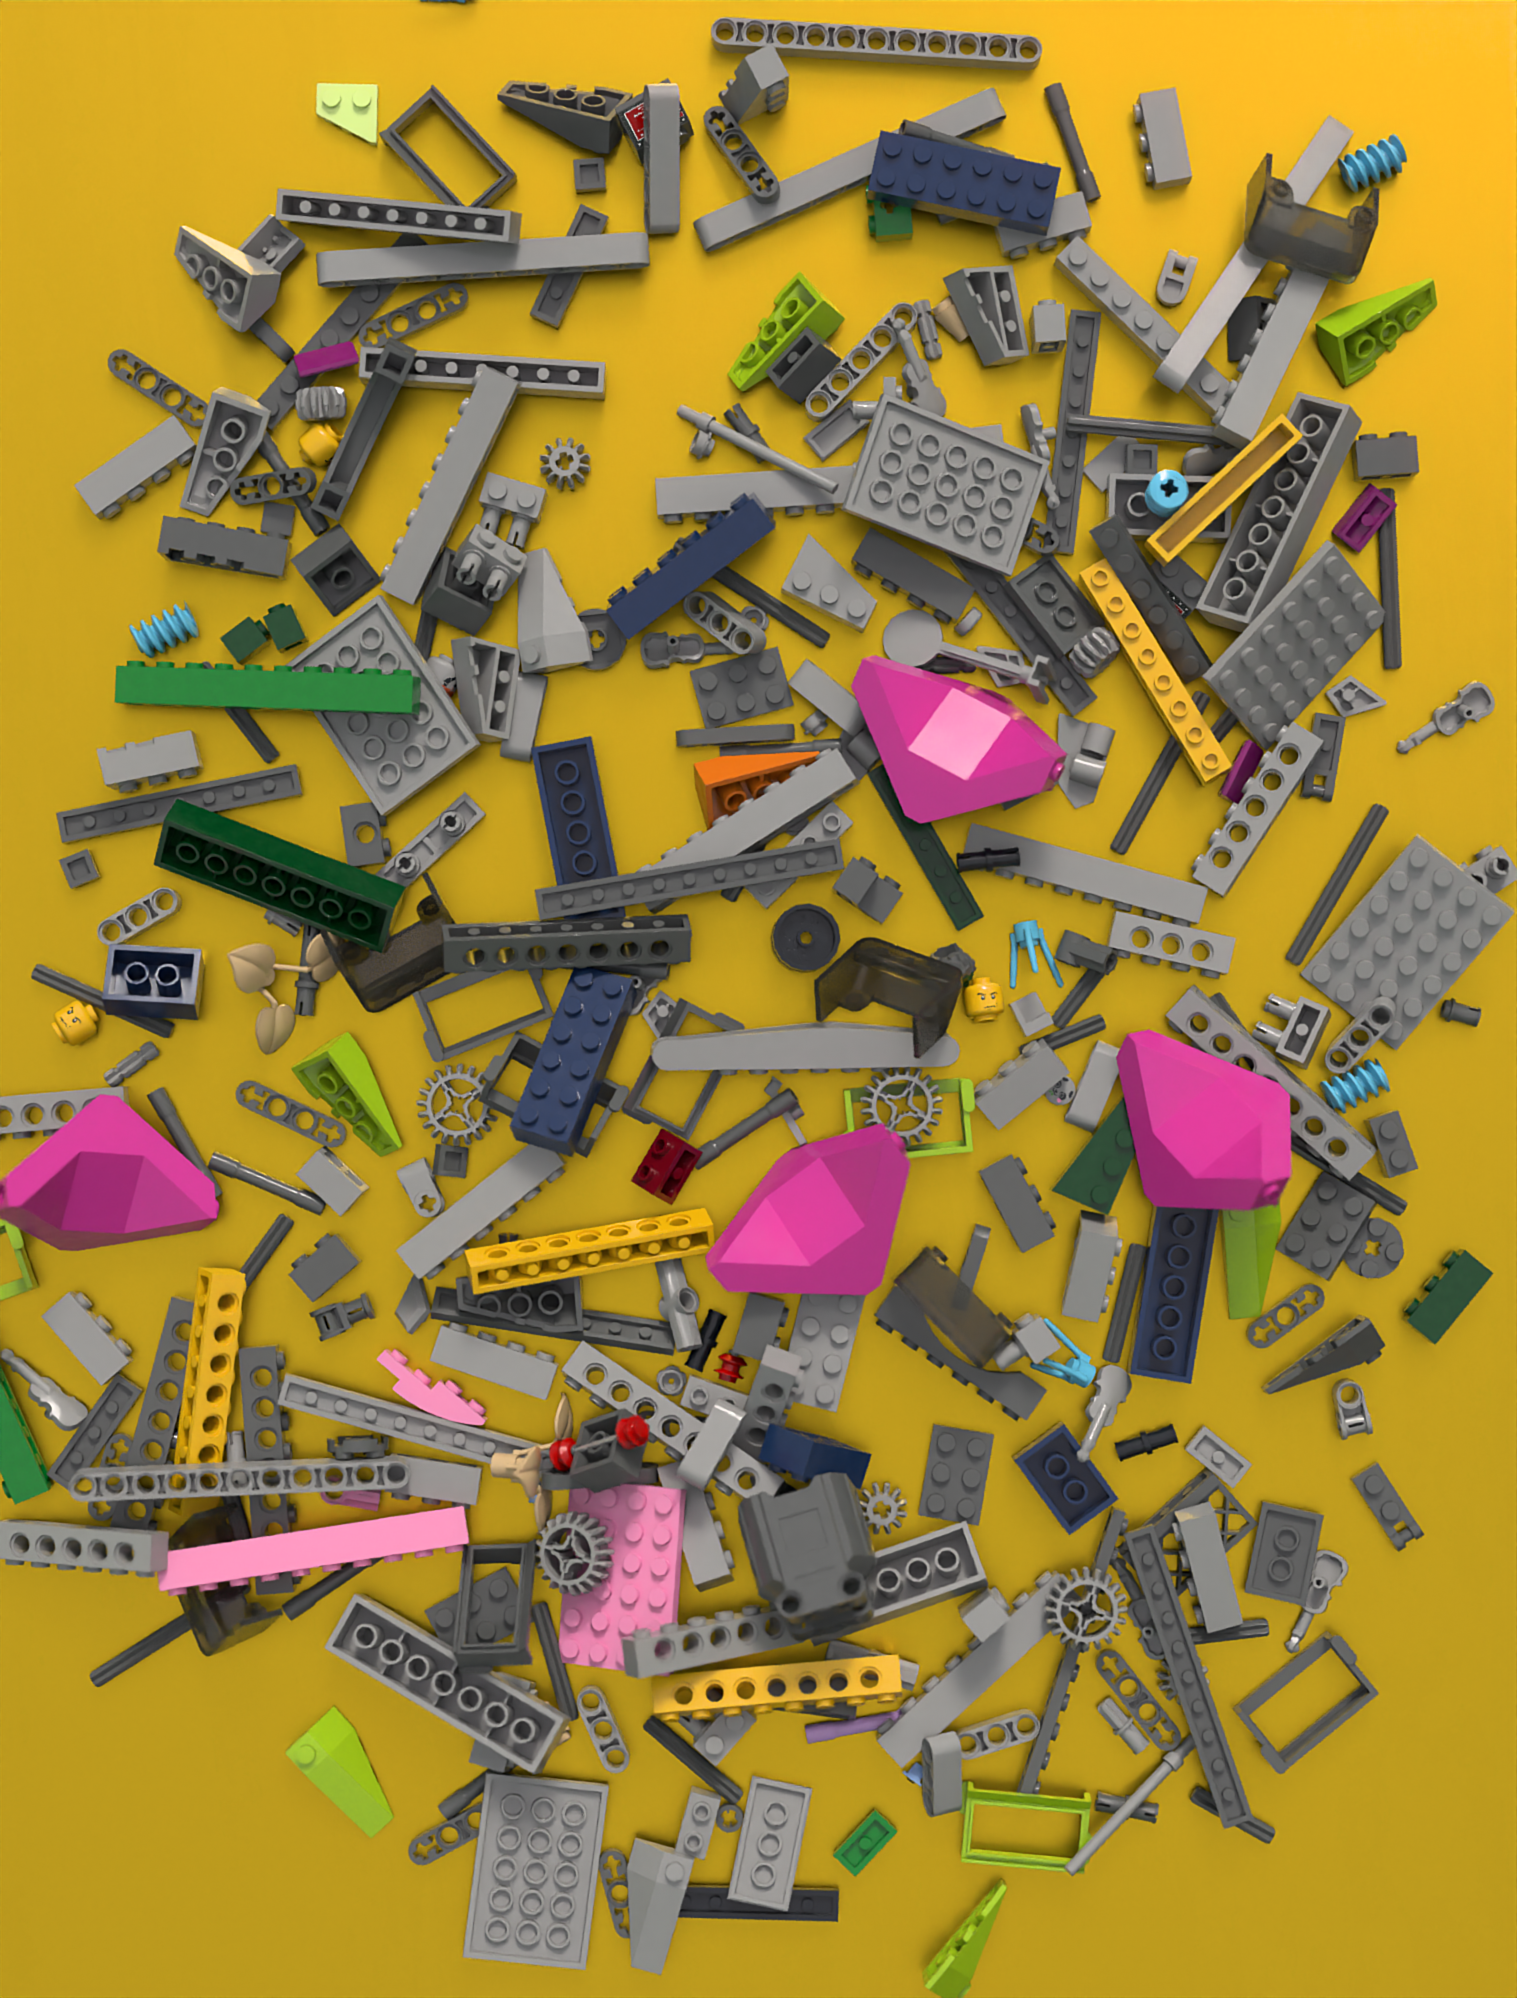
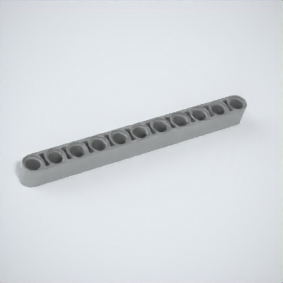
M731 17L717 19L711 28L713 46L718 51L725 53L752 54L772 43L778 56L1025 71L1032 70L1039 64L1042 53V44L1036 37L1030 35ZM727 29L732 32L733 36L729 40L724 41L717 37V33L720 30ZM752 31H758L763 35V38L759 42H751L748 40L747 35ZM782 33H789L794 39L789 44H782L778 41L777 37ZM812 35H819L823 38L824 42L819 46H813L807 39ZM847 36L853 39L854 44L849 48H844L839 45L838 40ZM878 38L883 41L884 46L881 49L875 50L868 45V42ZM903 40H908L915 47L913 50L906 52L901 50L898 44ZM933 42H939L943 44L945 50L941 53H933L929 49V45ZM963 44H970L974 47L975 52L971 55H964L959 50V47ZM993 46H1001L1005 50V54L1001 57H995L990 53L989 49ZM1028 47L1033 49L1036 55L1031 59H1027L1021 56L1020 50Z
M989 88L914 122L928 126L932 130L964 139L1001 122L1007 115L995 89ZM896 129L891 133L899 134V129ZM879 137L780 181V196L771 204H761L751 194L700 217L693 222V225L706 252L716 250L870 181ZM767 187L762 190H765L768 193L771 191V187Z
M1331 115L1327 117L1153 375V378L1178 394L1353 135V130Z
M644 232L520 239L519 245L485 241L326 251L316 254L318 286L347 287L637 269L648 267L650 265L648 234Z
M402 1456L354 1457L350 1459L321 1458L83 1468L76 1471L69 1483V1492L77 1501L87 1502L398 1489L408 1483L410 1479V1465ZM397 1465L405 1470V1474L401 1478L394 1479L389 1476L387 1471L390 1467ZM361 1467H369L373 1470L374 1475L369 1480H362L357 1476L356 1472ZM331 1468H337L341 1470L343 1476L338 1481H330L325 1473ZM305 1469L311 1473L312 1478L308 1482L302 1483L296 1480L294 1474L298 1470ZM270 1470L276 1471L281 1479L275 1484H270L264 1480V1473ZM236 1472L246 1473L249 1477L248 1483L245 1485L236 1484L232 1479L233 1474ZM206 1473H212L217 1477L218 1483L214 1486H206L202 1483L201 1476ZM180 1474L185 1477L187 1484L180 1488L174 1487L170 1483V1477ZM145 1475L150 1476L154 1479L155 1486L150 1489H144L140 1486L138 1479ZM111 1477H118L123 1481L124 1487L120 1490H113L108 1486L107 1480ZM80 1478H86L92 1483V1489L86 1492L81 1491L77 1488L76 1481Z

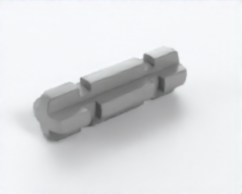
M928 300L917 301L914 303V308L919 318L917 319L922 343L926 345L924 347L926 358L928 360L940 358L942 356V349L940 343H937L939 337L933 315H930L932 311L930 302Z
M146 1042L140 1047V1051H134L116 1065L117 1068H111L104 1073L106 1082L111 1087H116L123 1082L124 1077L128 1078L146 1065L147 1060L151 1061L158 1056L159 1050L153 1042Z

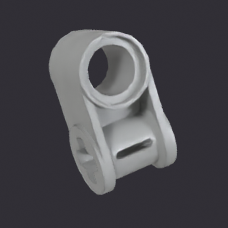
M425 1157L396 1171L404 1190L409 1195L419 1215L423 1217H436L443 1212L445 1200ZM426 1196L436 1199L437 1203L433 1204V1211L423 1208V1204L427 1202Z
M1348 1378L1338 1380L1333 1385L1332 1397L1341 1439L1346 1440L1350 1435L1364 1432L1367 1435L1373 1434L1372 1422L1366 1407L1362 1388ZM1347 1386H1352L1355 1390L1354 1397L1349 1401H1342L1341 1391Z

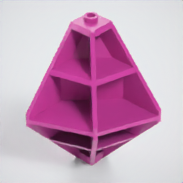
M872 655L862 659L851 687L905 816L922 824L1043 791H1051L1054 788V783L1060 779L1065 768L1063 763L1068 754L1009 698L986 688Z
M1150 1029L1127 1034L1116 1056L1144 1194L1156 1207L1253 1210L1269 1205L1274 1207L1278 1205V1200L1291 1177L1290 1095L1275 1081Z
M98 1095L0 1181V1218L58 1250L80 1251L199 1231L216 1220L219 1212V1204L215 1199L214 1183L116 1095Z
M884 1123L789 1150L777 1159L705 1256L708 1270L727 1292L867 1295L882 1284L910 1169V1161L904 1148L906 1145L896 1131L891 1133Z

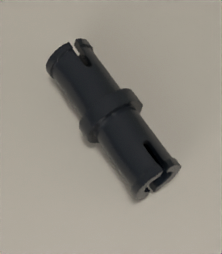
M989 847L984 848L980 852L957 853L958 872L983 869L986 872H992L993 868L1020 866L1019 848L991 850Z
M712 1309L708 1310V1315L700 1330L703 1346L691 1350L684 1365L701 1373L703 1372V1367L712 1348H716L718 1344L715 1341L727 1316Z
M1169 1424V1426L1146 1433V1430L1141 1431L1139 1436L1114 1444L1120 1462L1146 1452L1147 1455L1153 1454L1152 1450L1173 1443H1179L1173 1424Z

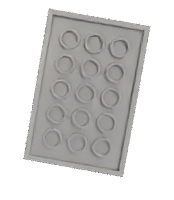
M883 393L880 395L841 510L1008 577L1012 575L1050 461Z
M1326 540L1202 677L1255 742L1267 751L1275 742V738L1284 725L1288 727L1381 626L1384 622L1385 610L1335 544Z
M381 595L374 597L285 665L292 666V672H304L305 666L322 667V673H333V668L341 667L351 668L352 674H363L364 668L381 669L382 675H393L394 669L411 670L412 676L421 678L419 715L313 711L381 816H387L481 746Z
M1417 833L1301 971L1300 975L1355 1018L1377 997L1383 996L1393 1000L1397 1009L1394 1023L1380 1038L1397 1050L1510 919L1515 910ZM1377 1008L1373 1011L1374 1015L1379 1019H1387L1390 1016L1389 1012L1384 1008Z
M486 1771L463 1957L580 1970L586 1969L609 1789L608 1784Z

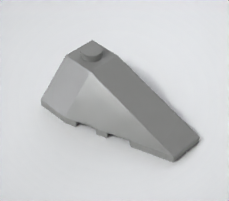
M180 226L174 255L190 277L197 279L203 286V295L206 299L213 300L219 308L216 313L221 320L238 332H245L275 303L281 273L257 258L187 226Z
M222 386L212 392L180 507L210 516L233 481L262 443L271 415L270 410L250 396Z
M541 548L524 553L528 557L518 576V647L523 673L544 674L593 661L588 630L584 622H580L574 610L575 604L572 598L567 596L561 584L562 577L548 549Z
M636 1837L627 1866L631 1967L661 1975L694 1863V1857L677 1853L675 1848Z

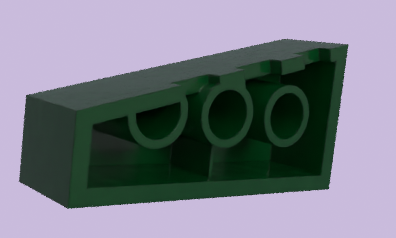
M1124 1093L1049 1189L1106 1215L1111 1210L1136 1152Z

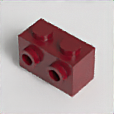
M661 1128L631 1182L672 1205L703 1152Z

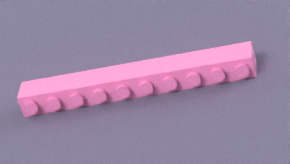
M454 1507L169 1551L167 1570L157 1571L160 1591H168V1596L187 1594V1588L199 1586V1592L218 1589L217 1583L230 1581V1587L249 1584L248 1578L259 1576L261 1577V1582L280 1579L279 1573L291 1572L292 1577L310 1575V1569L322 1567L323 1572L341 1570V1564L353 1562V1567L356 1568L372 1565L371 1559L384 1557V1563L403 1560L402 1554L414 1553L415 1558L433 1556V1549L445 1548L446 1553L464 1551L463 1545L470 1544L465 1507Z

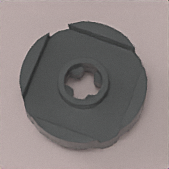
M588 609L578 614L580 622H584L588 630L589 638L592 637V632L595 631L598 632L600 637H605V641L600 643L599 648H594L593 644H591L593 661L579 664V666L587 670L600 671L608 669L620 661L626 648V636L606 610Z
M1368 1218L1343 1258V1261L1353 1273L1365 1278L1384 1277L1396 1269L1404 1255L1401 1235L1390 1222L1380 1218ZM1368 1240H1371L1373 1243L1379 1242L1380 1246L1377 1248L1379 1253L1376 1256L1372 1253L1368 1255L1365 1253L1364 1250L1367 1248L1366 1242Z
M373 1435L338 1437V1443H335L333 1438L327 1439V1452H332V1456L335 1459L354 1458V1453L363 1452V1455H366V1457H384V1450L389 1449V1436L381 1435V1441L373 1439Z

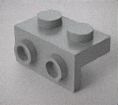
M269 214L237 250L265 262L281 273L306 245L299 237L284 227L279 220H276L275 216Z

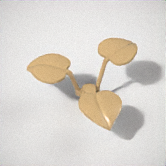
M323 932L317 935L308 945L306 961L309 965L304 967L275 964V953L270 946L265 944L247 945L227 954L237 987L245 993L261 992L271 1004V1007L263 1008L259 1012L255 1026L256 1039L260 1050L264 1054H271L289 1038L295 1025V1015L292 1008L286 1004L278 1006L277 1001L265 989V986H269L274 981V970L304 973L311 971L312 978L315 981H326L339 970L345 954L344 938L333 935L330 932Z
M560 1393L562 1399L555 1416L556 1437L552 1443L562 1441L565 1438H571L573 1414L565 1393ZM552 1443L533 1446L524 1450H513L512 1454L494 1453L491 1460L492 1477L509 1478L511 1482L522 1484L526 1496L530 1499H533L537 1494L535 1499V1519L538 1535H541L539 1531L546 1527V1522L549 1521L552 1510V1490L543 1489L539 1485L541 1451L549 1450Z

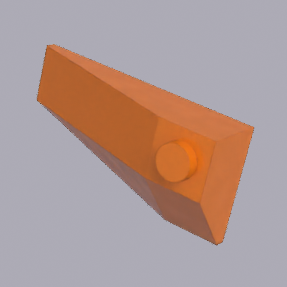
M820 752L721 756L694 763L695 788L707 830L713 828L712 823L719 817L726 814L730 817L739 811L738 806L750 798L756 800L764 795L763 791L769 785L778 781L781 784L791 778L789 774L797 767L802 765L808 767L816 761L815 757Z

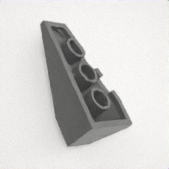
M509 81L497 94V100L580 147L591 149L595 153L609 154L621 140L623 133L615 108L632 99L633 94L607 87L595 86L594 92L576 91L577 85L566 84V88L550 89L546 83Z

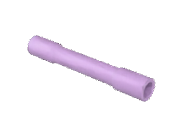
M898 1709L893 1712L855 1718V1720L827 1721L805 1725L807 1743L833 1740L841 1736L875 1731L889 1717L895 1721L902 1712Z

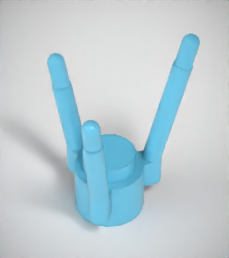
M1037 920L1014 924V933L1009 934L1011 941L1010 987L1012 989L1016 987L1018 944H1020V949H1028L1033 973H1038L1034 949L1035 946H1038V941L1058 986L1063 987L1064 983L1044 938L1043 928H1038Z
M1043 1319L1050 1331L1077 1356V1359L1071 1358L1066 1365H1062L1045 1358L1043 1363L1052 1368L1031 1363L1030 1367L1063 1379L1070 1384L1075 1383L1082 1388H1086L1092 1382L1096 1373V1367L1089 1364L1091 1357L1074 1345L1049 1319Z

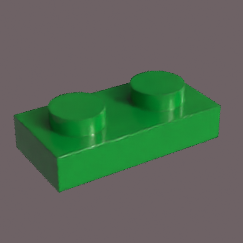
M874 1809L834 1851L833 1856L856 1877L898 1831Z

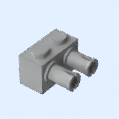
M487 472L479 498V503L484 508L480 526L486 530L488 528L489 531L496 535L501 515H511L514 518L505 542L511 546L515 544L517 548L524 549L530 524L540 523L548 497L546 489Z
M475 524L459 546L451 564L458 568L456 576L459 581L462 580L464 574L466 578L463 584L470 585L475 580L485 585L482 590L484 597L487 598L489 592L492 591L489 600L498 601L520 575L528 556L520 552L518 548L509 545L495 536L491 531Z
M1489 845L1475 854L1478 860L1469 866L1465 862L1458 865L1494 894L1517 880V868L1502 846L1492 849Z
M1271 993L1268 998L1270 1001L1266 1002L1264 1011L1288 1020V1025L1284 1031L1262 1023V1021H1258L1255 1026L1257 1030H1253L1252 1037L1276 1048L1275 1052L1278 1058L1307 1070L1331 1018L1330 1009L1300 996L1299 1001L1295 1004Z
M1028 1312L1014 1322L1016 1327L1011 1330L1013 1333L1011 1335L1012 1339L994 1352H991L990 1355L999 1368L1004 1371L1023 1356L1029 1357L1034 1364H1038L1061 1348V1346L1038 1314L1032 1316Z
M715 1688L711 1689L707 1695V1699L711 1702H718L723 1698ZM752 1710L742 1711V1715L736 1717H724L723 1713H714L711 1721L707 1722L704 1720H694L692 1715L680 1716V1721L677 1722L694 1736L693 1747L713 1765L717 1766L756 1722L757 1714H754Z

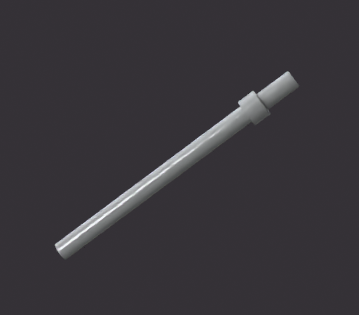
M683 404L679 406L677 415L696 424L697 429L705 433L710 431L831 494L837 491L839 483L717 422L714 416L706 412L699 413Z
M1191 1735L1175 1751L1171 1750L1162 1759L1163 1763L1064 1866V1869L1071 1876L1089 1860L1172 1771L1176 1772L1184 1764L1183 1759L1195 1748Z

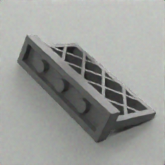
M1206 1467L1141 1527L1150 1524L1154 1525L1162 1549L1163 1538L1169 1533H1173L1172 1523L1176 1522L1174 1511L1208 1502L1209 1496L1217 1489L1224 1495V1508L1213 1509L1216 1514H1223L1220 1534L1222 1535L1225 1553L1258 1523ZM1229 1502H1231V1504L1236 1509H1229ZM1229 1514H1241L1248 1521L1239 1530H1228ZM1124 1541L1118 1547V1552L1135 1570L1126 1541ZM1179 1541L1178 1550L1162 1549L1163 1555H1178L1177 1571H1169L1171 1576H1176L1175 1590L1177 1596L1181 1595L1188 1588L1186 1579L1191 1578L1189 1571H1182L1183 1566L1179 1556V1551L1184 1550L1182 1541Z

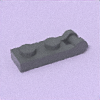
M1314 713L1311 733L1322 739L1325 745L1303 778L1300 797L1310 799L1311 796L1321 797V801H1332L1346 717ZM1315 775L1325 777L1324 785L1313 784Z
M1377 1462L1350 1478L1398 1552L1405 1548V1544L1413 1538L1417 1540L1424 1536L1423 1531ZM1403 1520L1407 1528L1397 1533L1393 1526Z

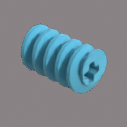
M1395 134L1390 135L1388 141L1380 139L1377 142V146L1369 144L1366 147V151L1361 148L1357 149L1355 156L1350 153L1346 154L1344 161L1338 158V166L1342 177L1354 193L1358 192L1357 182H1361L1365 188H1368L1369 177H1372L1376 183H1379L1380 172H1383L1387 178H1390L1391 167H1394L1398 173H1402V163L1407 162L1405 149Z
M1174 470L1158 472L1152 478L1145 491L1147 507L1159 517H1168L1175 514L1189 493L1185 478ZM1163 489L1168 490L1167 493L1170 497H1165V491H1163Z
M185 600V610L182 611L175 604L173 605L174 615L172 616L165 609L162 610L163 620L161 621L154 614L151 615L152 625L150 626L143 619L140 620L141 630L139 631L132 624L129 625L131 634L142 654L144 652L149 658H153L154 647L160 653H164L166 650L165 642L171 648H175L177 646L176 637L183 643H186L188 641L187 632L194 638L199 636L197 623Z
M1376 1058L1375 1064L1369 1059L1365 1060L1364 1069L1358 1064L1353 1066V1075L1349 1071L1342 1073V1080L1336 1075L1332 1076L1331 1086L1326 1081L1320 1082V1088L1328 1105L1332 1109L1338 1108L1343 1114L1346 1113L1345 1103L1347 1102L1353 1108H1357V1097H1360L1367 1103L1368 1092H1371L1377 1098L1379 1097L1378 1087L1381 1086L1386 1092L1390 1091L1387 1076Z

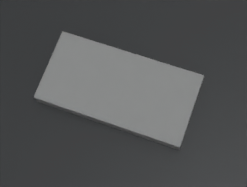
M752 1776L727 1899L788 1912L813 1788Z

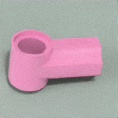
M331 1475L327 1478L330 1481H338L342 1477L339 1475ZM381 1490L343 1491L340 1497L332 1498L326 1492H320L322 1499L328 1504H339L372 1511L378 1510Z

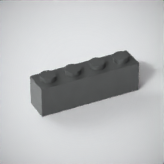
M871 527L851 560V563L855 565L854 570L866 578H870L873 575L882 581L880 585L894 594L897 591L904 593L908 596L906 600L920 609L926 606L935 611L933 616L945 624H949L950 621L955 624L957 623L976 589Z

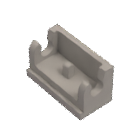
M326 1146L319 1149L296 1174L340 1216L349 1210L369 1189V1186Z

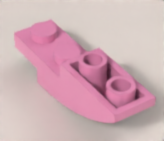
M386 1349L377 1358V1361L400 1379L392 1390L420 1409L435 1416L464 1424L483 1425L488 1419L483 1415L486 1410L474 1399L468 1402L460 1395L463 1390L450 1379L447 1382L441 1379L432 1387L429 1385L432 1380L420 1369L414 1372L406 1365L408 1359L398 1350L394 1349L391 1352Z

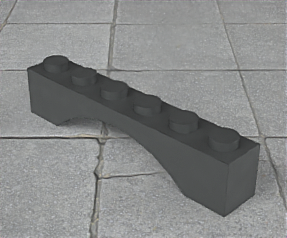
M391 337L388 338L310 508L339 521L381 427L415 359L416 349Z
M895 1284L874 1313V1316L879 1318L876 1322L878 1326L890 1334L895 1329L904 1336L901 1340L904 1344L914 1351L921 1347L929 1353L926 1359L939 1368H942L944 1364L954 1370V1373L951 1375L953 1378L965 1386L971 1382L980 1388L977 1392L979 1396L991 1404L996 1399L1005 1406L1002 1411L1016 1421L1019 1417L1027 1421L1047 1392L1043 1386L1021 1371L1001 1372L986 1370L956 1357L941 1344L932 1332L925 1318L921 1302Z

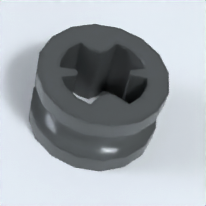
M722 1804L716 1816L717 1826L724 1832L732 1833L737 1831L743 1823L741 1808L737 1804ZM726 1810L727 1813H729V1810L735 1811L737 1822L733 1825L732 1822H730V1825L724 1824L722 1813Z

